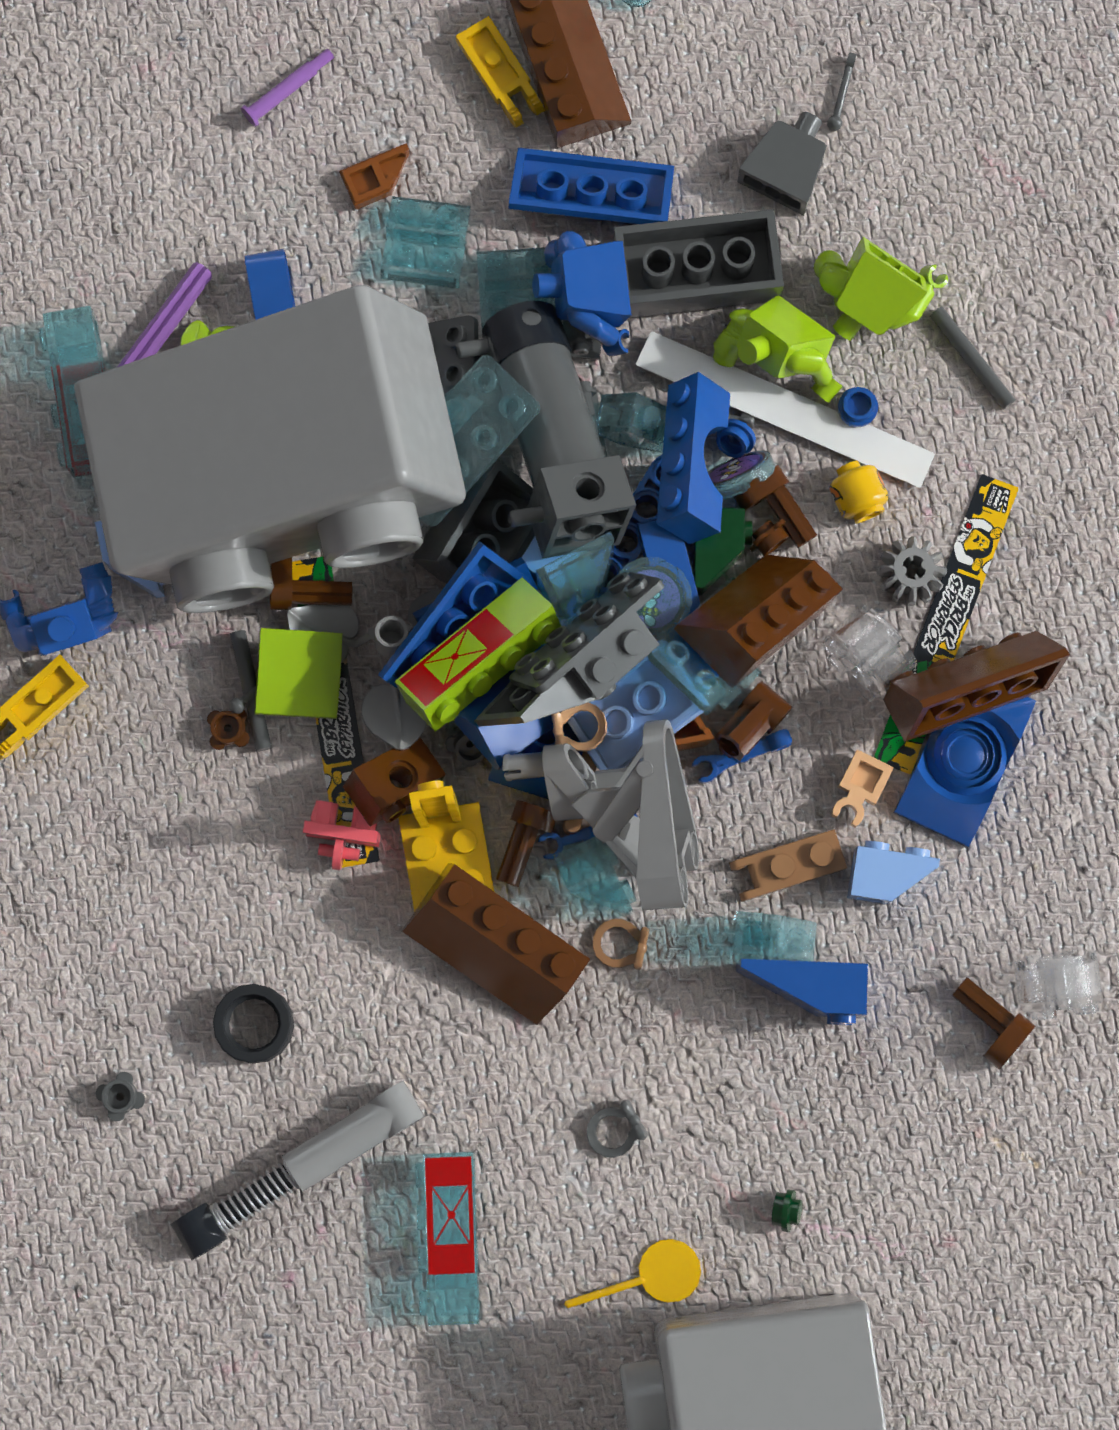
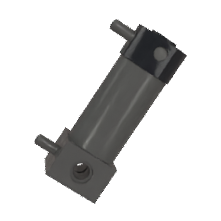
M525 301L508 306L495 313L486 321L482 328L483 339L458 342L455 344L454 350L456 357L459 359L487 354L492 373L499 381L531 479L533 492L528 506L524 509L510 511L508 514L509 523L512 527L532 525L542 559L620 545L636 503L620 455L605 457L571 357V347L561 319L556 315V308L552 303L544 301Z

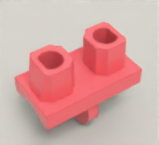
M316 800L310 821H304L303 833L306 834V837L335 841V845L320 843L318 848V855L332 857L333 870H341L344 859L359 861L360 849L346 847V843L379 847L381 835L376 831L377 823L369 826L356 806H354L351 827L336 825L339 804Z

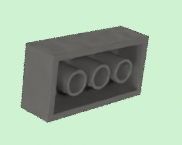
M774 209L614 227L613 241H623L631 307V316L629 318L765 303L775 296L779 295L782 297L784 281Z

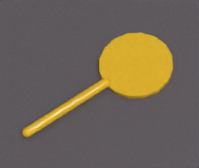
M674 1239L660 1240L649 1246L642 1255L639 1264V1277L566 1300L564 1306L572 1308L639 1285H643L645 1291L656 1300L667 1303L678 1302L690 1296L698 1286L701 1276L700 1261L694 1250L684 1242Z

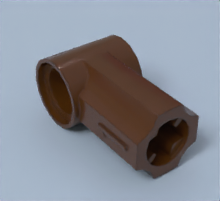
M759 682L739 705L737 713L714 737L719 750L728 758H735L741 761L766 733L770 734L780 724L793 707L765 682Z

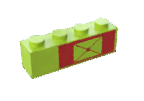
M522 577L396 679L395 683L405 702L436 732L446 723L453 721L460 711L476 698L486 694L492 685L509 671L514 670L515 664L522 657L534 652L541 645L546 644V637L553 630L560 627L561 623L553 605Z

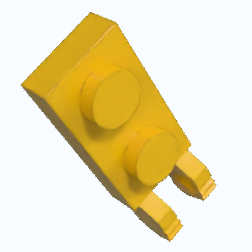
M489 16L455 35L458 46L496 104L501 105L514 128L524 124L519 109L515 107L510 97L521 91L529 109L535 115L545 111L541 100L531 86L529 76Z
M60 654L0 707V731L9 721L17 729L0 744L1 760L10 756L26 739L29 741L89 687L84 679Z

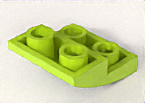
M260 628L255 715L336 719L343 633Z

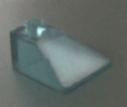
M611 532L536 570L537 587L542 596L553 605L561 626H567L577 617V610L584 603L591 599L598 600L601 596L613 558L614 537Z

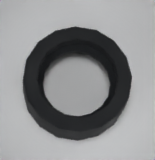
M258 984L238 986L228 992L216 1007L213 1018L214 1035L221 1049L235 1060L252 1064L268 1062L280 1055L290 1043L294 1030L293 1012L286 999L270 987ZM257 999L265 1001L272 1006L277 1014L278 1028L276 1035L270 1043L260 1048L251 1049L243 1047L235 1041L230 1032L229 1022L232 1012L239 1004L246 1000Z

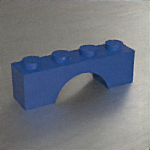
M696 372L668 385L657 524L688 544L721 531L723 496L716 489L707 472L704 460V443L707 436L728 428L730 393L700 372Z

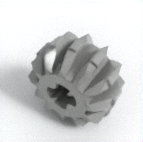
M911 536L907 541V549L902 542L896 540L892 544L894 553L883 551L880 558L887 565L879 566L877 575L888 577L880 586L882 591H888L893 587L896 590L892 596L893 602L897 603L902 594L907 595L906 602L908 606L915 605L917 595L924 603H928L932 599L930 590L940 592L943 588V584L937 578L944 577L947 574V568L935 565L942 560V552L929 555L928 551L932 546V542L927 540L920 549L917 548L916 537ZM910 564L918 567L913 579L905 575Z

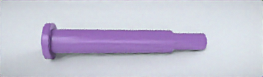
M329 49L324 50L313 60L307 61L252 105L249 107L242 106L241 111L254 127L258 126V120L313 78L318 70L334 59Z

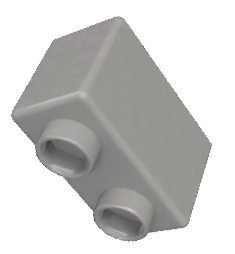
M357 285L93 375L74 384L110 565L115 572L122 575L172 585L176 606L179 610L186 613L216 612L259 601L270 595L274 588L269 564L322 548L325 563L334 568L364 567L406 556L419 549L423 543L419 517L458 506L463 503L466 497L465 485L427 317L425 314L366 285Z
M851 1293L666 1318L660 1320L654 1328L658 1359L624 1363L619 1367L627 1430H887L868 1306L865 1301Z

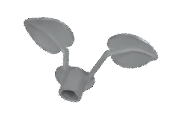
M443 588L428 591L412 602L408 610L410 624H406L399 617L387 616L377 623L375 629L370 628L368 633L358 639L354 638L359 632V620L350 606L305 605L291 608L287 613L289 629L343 633L341 663L347 658L349 646L357 648L372 639L374 640L377 652L390 660L412 631L411 625L415 627L417 624L412 613L433 603ZM384 684L377 685L363 699L362 717L366 727L373 735L394 749H407L423 734L427 723L405 702L400 690L396 687Z

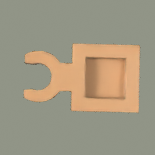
M857 749L838 788L848 792V794L834 805L832 817L837 818L841 808L850 807L855 812V818L851 826L857 827L864 817L863 802L865 801L875 806L894 767Z

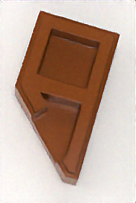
M407 143L339 171L355 210L393 194L409 155Z

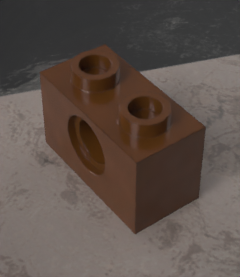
M420 737L405 750L392 748L353 769L343 788L368 825L372 826L383 819L386 823H390L399 818L407 810L406 807L411 805L409 793L418 791V784L442 781L446 773ZM390 780L398 781L403 788L394 786Z

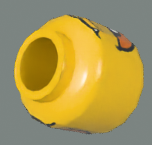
M856 460L836 470L838 477L831 482L829 489L843 518L854 519L855 523L858 524L870 520L885 511L883 505L888 501L889 495L875 466H860L859 461Z

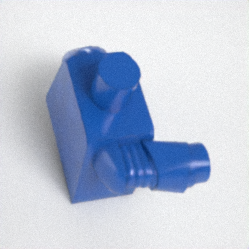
M573 231L562 233L560 238L550 241L545 248V262L551 268V273L534 274L532 282L534 297L554 298L557 317L561 320L569 321L573 327L601 342L603 350L608 356L613 357L628 353V349L623 347L621 340L629 338V331L627 329L617 330L615 328L620 327L631 316L623 241L586 246L582 236Z
M103 562L79 569L85 593L84 598L27 616L24 615V607L17 590H12L14 594L12 599L6 601L0 599V616L6 621L11 639L19 651L29 652L37 650L39 656H44L95 640L112 632L110 625L116 620L119 612L114 611L111 575H108Z

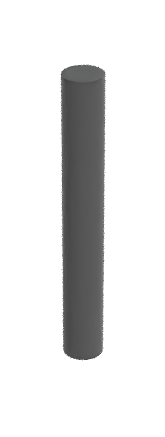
M943 306L935 310L930 315L931 319L1000 407L1004 410L1014 403L1016 399Z
M240 630L230 633V638L244 695L256 685V675L246 631ZM254 697L246 703V709L256 752L271 749L272 745L265 715H255Z

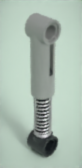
M403 1080L377 1095L355 1112L282 1155L283 1165L278 1163L279 1168L275 1169V1167H272L273 1171L271 1173L266 1171V1176L264 1177L259 1174L260 1179L258 1181L253 1179V1184L246 1183L247 1187L245 1189L240 1186L241 1191L237 1193L234 1190L232 1197L227 1194V1200L221 1198V1203L215 1202L213 1205H208L206 1202L170 1225L191 1261L227 1240V1233L231 1229H235L236 1223L242 1225V1220L248 1221L249 1216L254 1217L255 1211L261 1213V1208L267 1209L268 1203L274 1205V1200L280 1201L281 1195L286 1197L287 1192L293 1193V1188H300L304 1192L381 1142L424 1118L425 1115Z

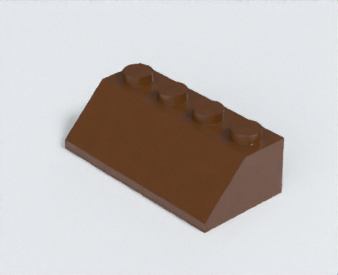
M506 0V8L538 97L543 104L544 113L557 149L630 125L632 122L588 0Z
M768 555L762 557L676 625L674 630L733 688L814 621L843 588L815 560Z
M1038 631L1023 636L1019 632L1013 633L1003 638L998 645L987 649L984 645H980L967 651L959 659L950 661L949 658H944L934 662L927 670L914 674L913 671H907L896 676L891 681L883 701L905 742L1048 690L1070 654L1066 647Z
M452 863L447 864L401 931L535 1025H538L563 999L590 961V958Z

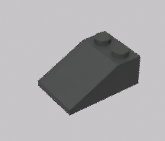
M571 670L541 694L515 686L510 681L474 721L479 727L527 723L591 701L602 700L609 696L616 689L617 685H613L599 699H595L588 694Z

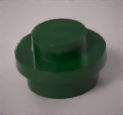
M788 1189L786 1193L777 1192L775 1195L772 1209V1225L781 1227L783 1232H790L792 1224L799 1225L802 1200L796 1199L795 1190Z

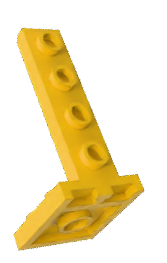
M441 780L418 784V791L409 793L413 813L399 817L414 912L448 863L457 865L494 891L479 802L458 805L452 785L444 786Z

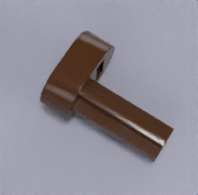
M779 465L764 472L732 494L740 509H745V512L766 500L778 520L784 519L786 521L783 527L797 548L818 536L785 487L790 482Z
M292 557L270 564L274 584L270 594V610H291L292 604L352 606V582L292 580Z
M517 800L510 820L516 823L496 880L519 887L538 831L541 830L552 834L556 821L553 819L550 810Z
M968 977L951 995L1000 1035L983 1055L984 1058L999 1070L1036 1027L1020 1012L1016 1016L1011 1014Z

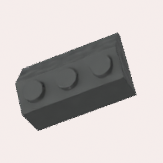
M478 458V469L471 475L463 476L466 497L463 503L440 511L423 539L422 545L412 557L419 565L446 584L478 542H481L510 563L524 555L535 537L531 524L512 527L508 520L510 511L527 508L533 488L498 459Z

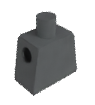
M802 112L794 127L783 121H776L742 163L737 182L804 216L827 147L824 142L815 138L822 125V121L809 112Z

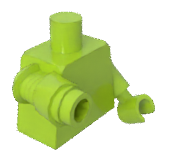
M862 237L847 266L837 252L826 250L819 254L813 267L822 289L834 297L835 306L843 312L834 323L833 329L849 341L854 338L862 326H865L877 335H882L888 329L895 330L918 321L934 297L933 289L942 288L948 283L947 274H940L935 282H933L932 272L936 269V264L924 266L918 274L865 237Z
M779 295L754 311L750 309H737L730 312L729 317L731 320L713 343V360L721 366L733 367L737 359L740 358L747 365L757 364L776 378L799 374L811 375L815 382L811 389L828 403L842 388V385L832 378V371L826 362L836 336Z

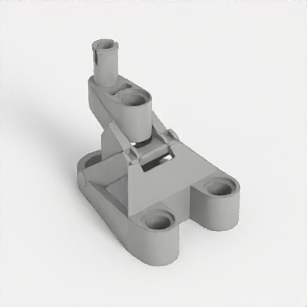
M668 719L645 722L643 744L627 768L597 770L594 772L578 751L567 743L545 745L543 752L505 754L503 756V771H508V773L504 774L506 781L545 777L551 814L555 821L585 819L590 824L595 837L600 841H604L637 880L643 910L687 907L688 881L686 871L698 869L699 847L675 736ZM639 808H640V818L634 816L635 813L639 810Z

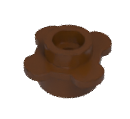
M782 519L774 525L769 520L752 534L755 541L750 548L751 552L758 549L766 557L779 548L789 538V535L782 528L786 521Z
M218 710L209 713L207 722L212 733L209 742L214 749L222 750L225 746L229 745L244 747L249 743L250 736L245 730V721L247 719L245 710L239 714H234L231 711L219 712ZM227 725L232 726L231 732H225Z

